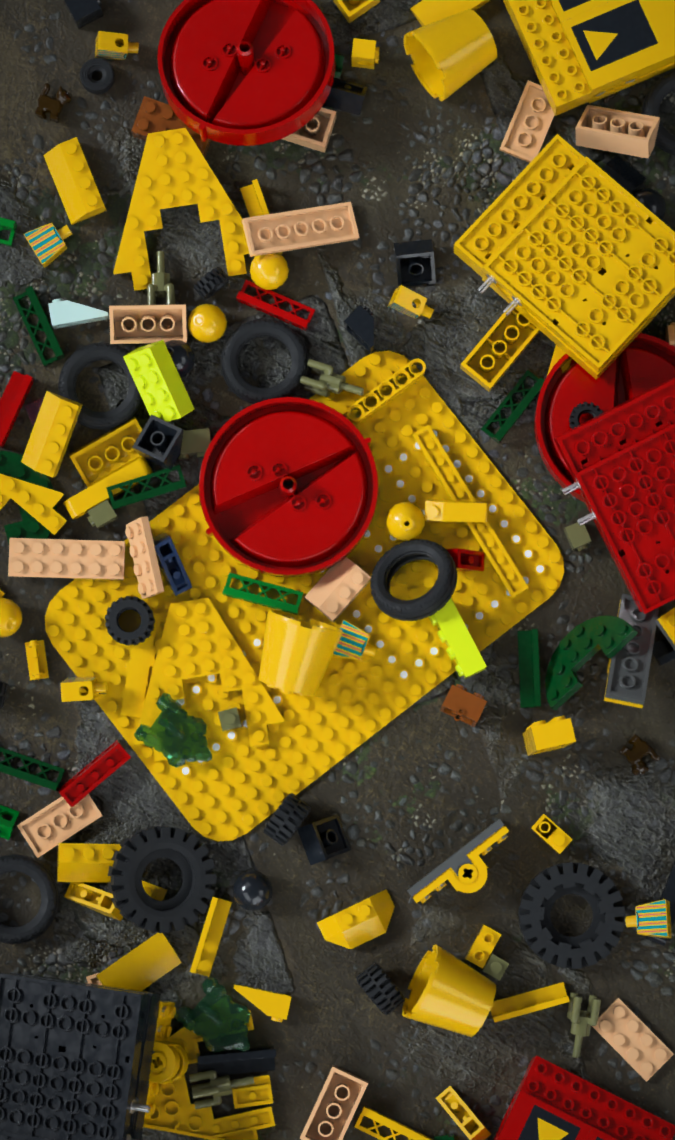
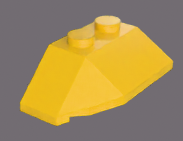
M387 889L317 922L326 941L353 949L386 933L395 906Z

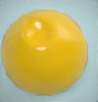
M279 253L255 256L251 262V279L262 289H277L288 278L289 268L287 261Z
M213 304L197 306L188 317L189 332L200 342L211 343L217 341L226 331V316L219 307Z
M411 502L395 504L386 515L388 532L393 538L400 541L415 539L422 533L425 526L423 511Z
M0 598V637L4 638L11 636L20 628L22 612L18 604L13 600Z

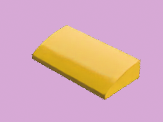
M422 0L411 7L410 10L423 27L468 9L475 11L490 0Z
M135 417L69 454L87 488L142 458L132 448L142 432V428Z
M157 932L98 973L96 977L105 986L142 991L182 962L164 934Z

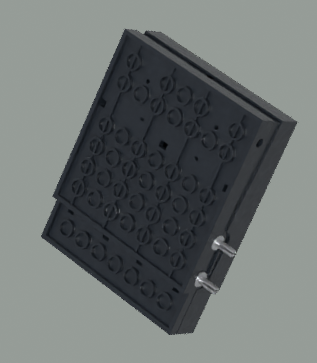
M0 973V1140H142L145 1112H150L148 1110L150 1106L146 1105L161 994L24 973Z

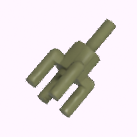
M157 251V273L151 274L152 284L147 286L148 305H156V297H167V304H175L174 285L171 283L170 273H165L164 251Z
M312 359L308 360L307 366L312 367V374L320 376L319 381L302 376L300 379V383L305 384V391L328 397L330 392L340 394L343 390L361 396L364 394V388L345 383L346 377L334 373L333 366Z
M571 992L567 1018L572 1022L570 1033L576 1035L572 1057L580 1058L583 1037L589 1036L591 1026H596L598 1023L601 999H597L596 995L590 994L587 1011L580 1010L582 997L578 996L576 992Z
M215 1070L189 1075L190 1082L210 1079V1082L192 1085L193 1099L213 1095V1098L195 1101V1109L220 1105L222 1103L221 1096L233 1094L232 1088L255 1084L253 1076L230 1080L229 1075L217 1077Z

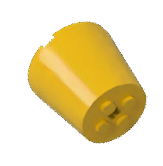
M471 9L409 31L403 38L406 55H410L413 64H411L415 75L426 91L433 98L439 97L440 101H444L497 58V48L493 35L483 19Z
M269 609L259 680L266 683L268 687L280 688L281 692L292 694L293 692L299 696H314L343 633L342 629L314 619H310V622L298 619L299 615Z
M435 944L432 947L433 951L428 950L411 979L408 990H411L409 998H405L403 1002L402 1015L411 1020L473 1037L482 1028L489 1012L493 1008L496 984Z

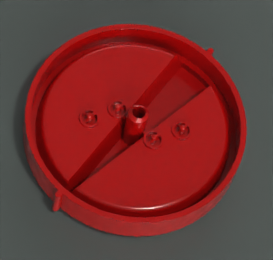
M184 0L174 10L163 28L157 55L159 75L167 102L186 126L200 134L202 142H205L208 138L228 145L253 146L285 138L306 125L319 112L330 94L335 76L336 62L331 29L325 16L312 0Z
M640 333L597 380L573 359H571L570 366L563 373L561 367L571 359L567 354L563 355L553 366L542 385L538 397L534 428L541 458L550 474L562 488L575 482L553 438L572 429L569 426V418L574 407H577L580 403L587 402L590 404L592 402L595 406L598 405L599 409L604 413L675 377V347L673 345H669L668 342L657 337ZM586 413L580 416L579 422L582 424L594 417ZM578 489L570 493L584 502Z
M298 397L273 398L255 403L241 410L230 418L216 433L202 461L199 477V497L205 520L209 526L206 530L207 536L211 537L214 535L223 549L235 560L254 571L266 575L301 577L312 575L334 566L349 555L361 542L375 513L378 497V476L375 461L369 448L371 438L364 439L353 423L335 409L310 399Z

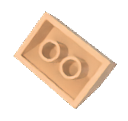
M345 557L332 566L304 598L330 621L334 622L371 581V577L358 565Z

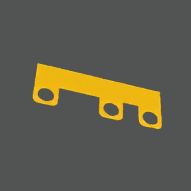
M138 612L136 616L134 631L137 630L141 624V617ZM153 613L155 632L153 629L150 637H147L143 643L140 642L138 645H132L120 715L141 717L145 702L149 668L154 666L155 654L158 652L156 646H153L155 633L163 634V630L160 628V614Z

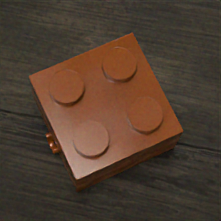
M452 685L440 711L454 717L455 721H462L475 727L487 703L484 700L485 697L475 692L474 694L467 692V688L462 685Z

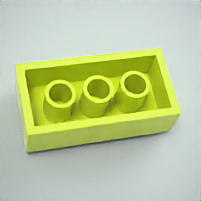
M164 340L139 347L123 356L150 416L154 415L169 422L182 418L195 410Z
M450 598L443 608L428 617L433 626L437 625L439 629L437 634L441 642H446L448 646L446 652L451 660L455 659L457 663L455 669L459 677L463 676L464 679H467L485 670L487 666L452 598Z

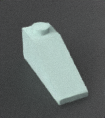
M62 298L48 303L51 323L54 329L110 319L106 311L68 300L64 301Z

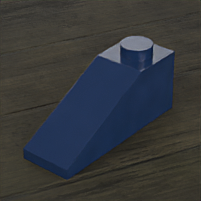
M166 533L154 537L153 542L158 565L174 595L177 596L192 588L171 537Z

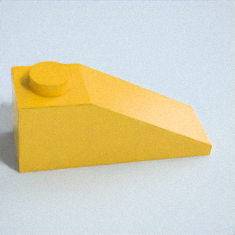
M429 499L425 501V520L487 522L488 503Z
M81 882L70 883L64 896L65 898L110 918L122 920L121 911L119 908H115L111 900L114 898L113 894Z
M234 984V989L267 1016H271L272 1021L282 1022L283 1019L287 1020L291 995Z
M451 1086L436 1097L437 1101L469 1140H485L491 1135Z

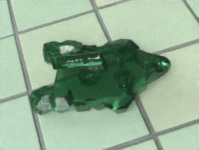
M163 693L156 702L162 712L151 727L141 724L134 733L135 738L138 741H143L145 746L154 747L155 750L162 752L167 758L169 765L176 768L184 765L185 760L187 762H194L196 760L208 762L212 760L206 736H203L206 734L207 724L202 718L188 716V712L181 709L182 705L177 700H173L170 694Z
M210 976L202 984V989L206 996L193 1010L184 1005L179 1008L175 1013L177 1021L183 1023L186 1029L193 1030L195 1034L200 1035L203 1042H205L206 1049L212 1053L221 1052L224 1048L227 1050L234 1048L242 1051L249 1050L250 1043L247 1038L248 1028L246 1024L249 1023L250 1011L246 1006L233 1002L232 998L226 994L227 991L224 986L218 984L217 979Z

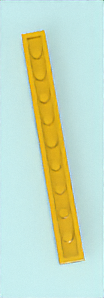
M427 425L412 434L452 500L476 502L431 427ZM488 520L487 522H466L510 596L513 598L529 588Z

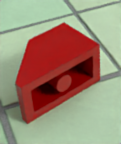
M459 548L446 549L452 556L457 571H484V552Z

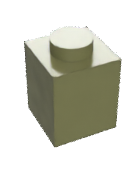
M108 500L88 510L90 515L87 517L92 527L96 526L98 529L118 519Z
M577 522L564 528L572 550L577 549L580 552L589 548L588 544L592 541L584 524L580 526Z
M237 707L218 712L223 732L242 727Z
M491 953L482 971L500 981L509 963Z

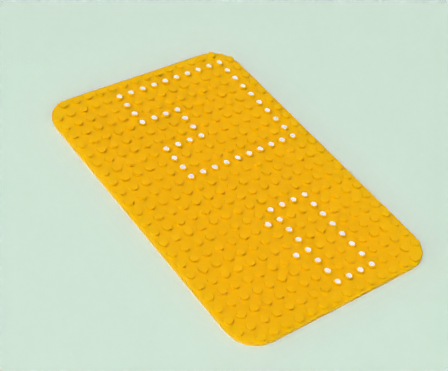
M392 351L374 352L363 357L341 374L346 377L345 383L364 388L362 396L343 390L340 394L330 392L328 397L315 394L310 400L325 404L348 419L347 411L352 404L409 363L410 360L404 355ZM416 365L412 366V370L415 373L420 372ZM403 375L398 376L396 379L399 384L407 382V378ZM424 376L361 423H353L364 439L371 438L369 448L377 470L378 497L375 513L365 536L346 557L358 565L370 577L379 559L388 550H391L392 547L405 542L393 538L387 530L386 515L389 509L401 502H411L423 511L425 517L426 500L433 498L452 500L412 436L415 432L429 425L475 501L488 503L487 520L529 587L512 598L486 555L484 556V571H457V584L451 598L479 652L547 601L560 587L564 575V561L557 544ZM384 387L381 392L383 395L388 396L392 393V390L389 387ZM369 398L366 401V405L369 407H374L377 404L373 398ZM353 410L350 415L353 418H359L361 412ZM199 484L149 522L153 538L162 533H166L171 537L192 588L175 596L160 569L164 592L147 599H142L138 591L139 583L134 573V561L130 555V543L127 538L125 540L124 580L74 579L53 597L45 614L46 633L64 661L77 677H97V682H107V694H98V697L94 700L190 825L203 837L218 842L233 841L247 834L273 814L289 794L297 795L453 674L456 671L455 667L457 665L455 659L451 660L446 652L448 646L446 642H441L437 634L439 629L437 625H432L429 617L416 621H401L388 616L377 606L373 599L371 581L341 615L332 622L304 598L330 568L307 576L276 577L254 571L235 560L223 549L214 535L208 537L206 534L209 526L201 507ZM425 520L422 533L415 538L433 541L445 549L459 548L483 552L466 522ZM416 560L405 564L392 577L390 594L399 600H413L425 595L437 581V565L428 560ZM233 573L303 592L298 619L310 622V619H314L339 629L342 621L346 620L370 635L368 643L378 647L374 658L363 654L361 661L332 656L314 696H299L293 692L292 694L281 692L280 688L268 687L266 683L261 681L285 721L284 723L267 725L270 743L268 745L250 747L242 690L223 693L220 674L182 680L185 699L166 702L174 759L155 762L152 743L134 745L140 718L120 715L132 645L121 644L111 637L105 626V615H107V609L111 607V603L116 602L118 598H125L126 596L138 597L147 603L153 613L160 614V628L164 630L170 603L209 598L259 678L267 613L269 609L273 608L224 596L222 593L224 586H226L228 575ZM232 578L230 588L238 590L243 587L239 579ZM257 584L247 587L252 594L257 595L262 592ZM276 589L265 592L268 598L277 599L280 597ZM289 594L284 599L287 603L296 605L298 595ZM126 610L120 615L119 626L123 631H134L137 616L135 610ZM155 633L153 646L159 649L162 634ZM154 666L149 668L145 698ZM237 707L242 727L223 732L218 712Z

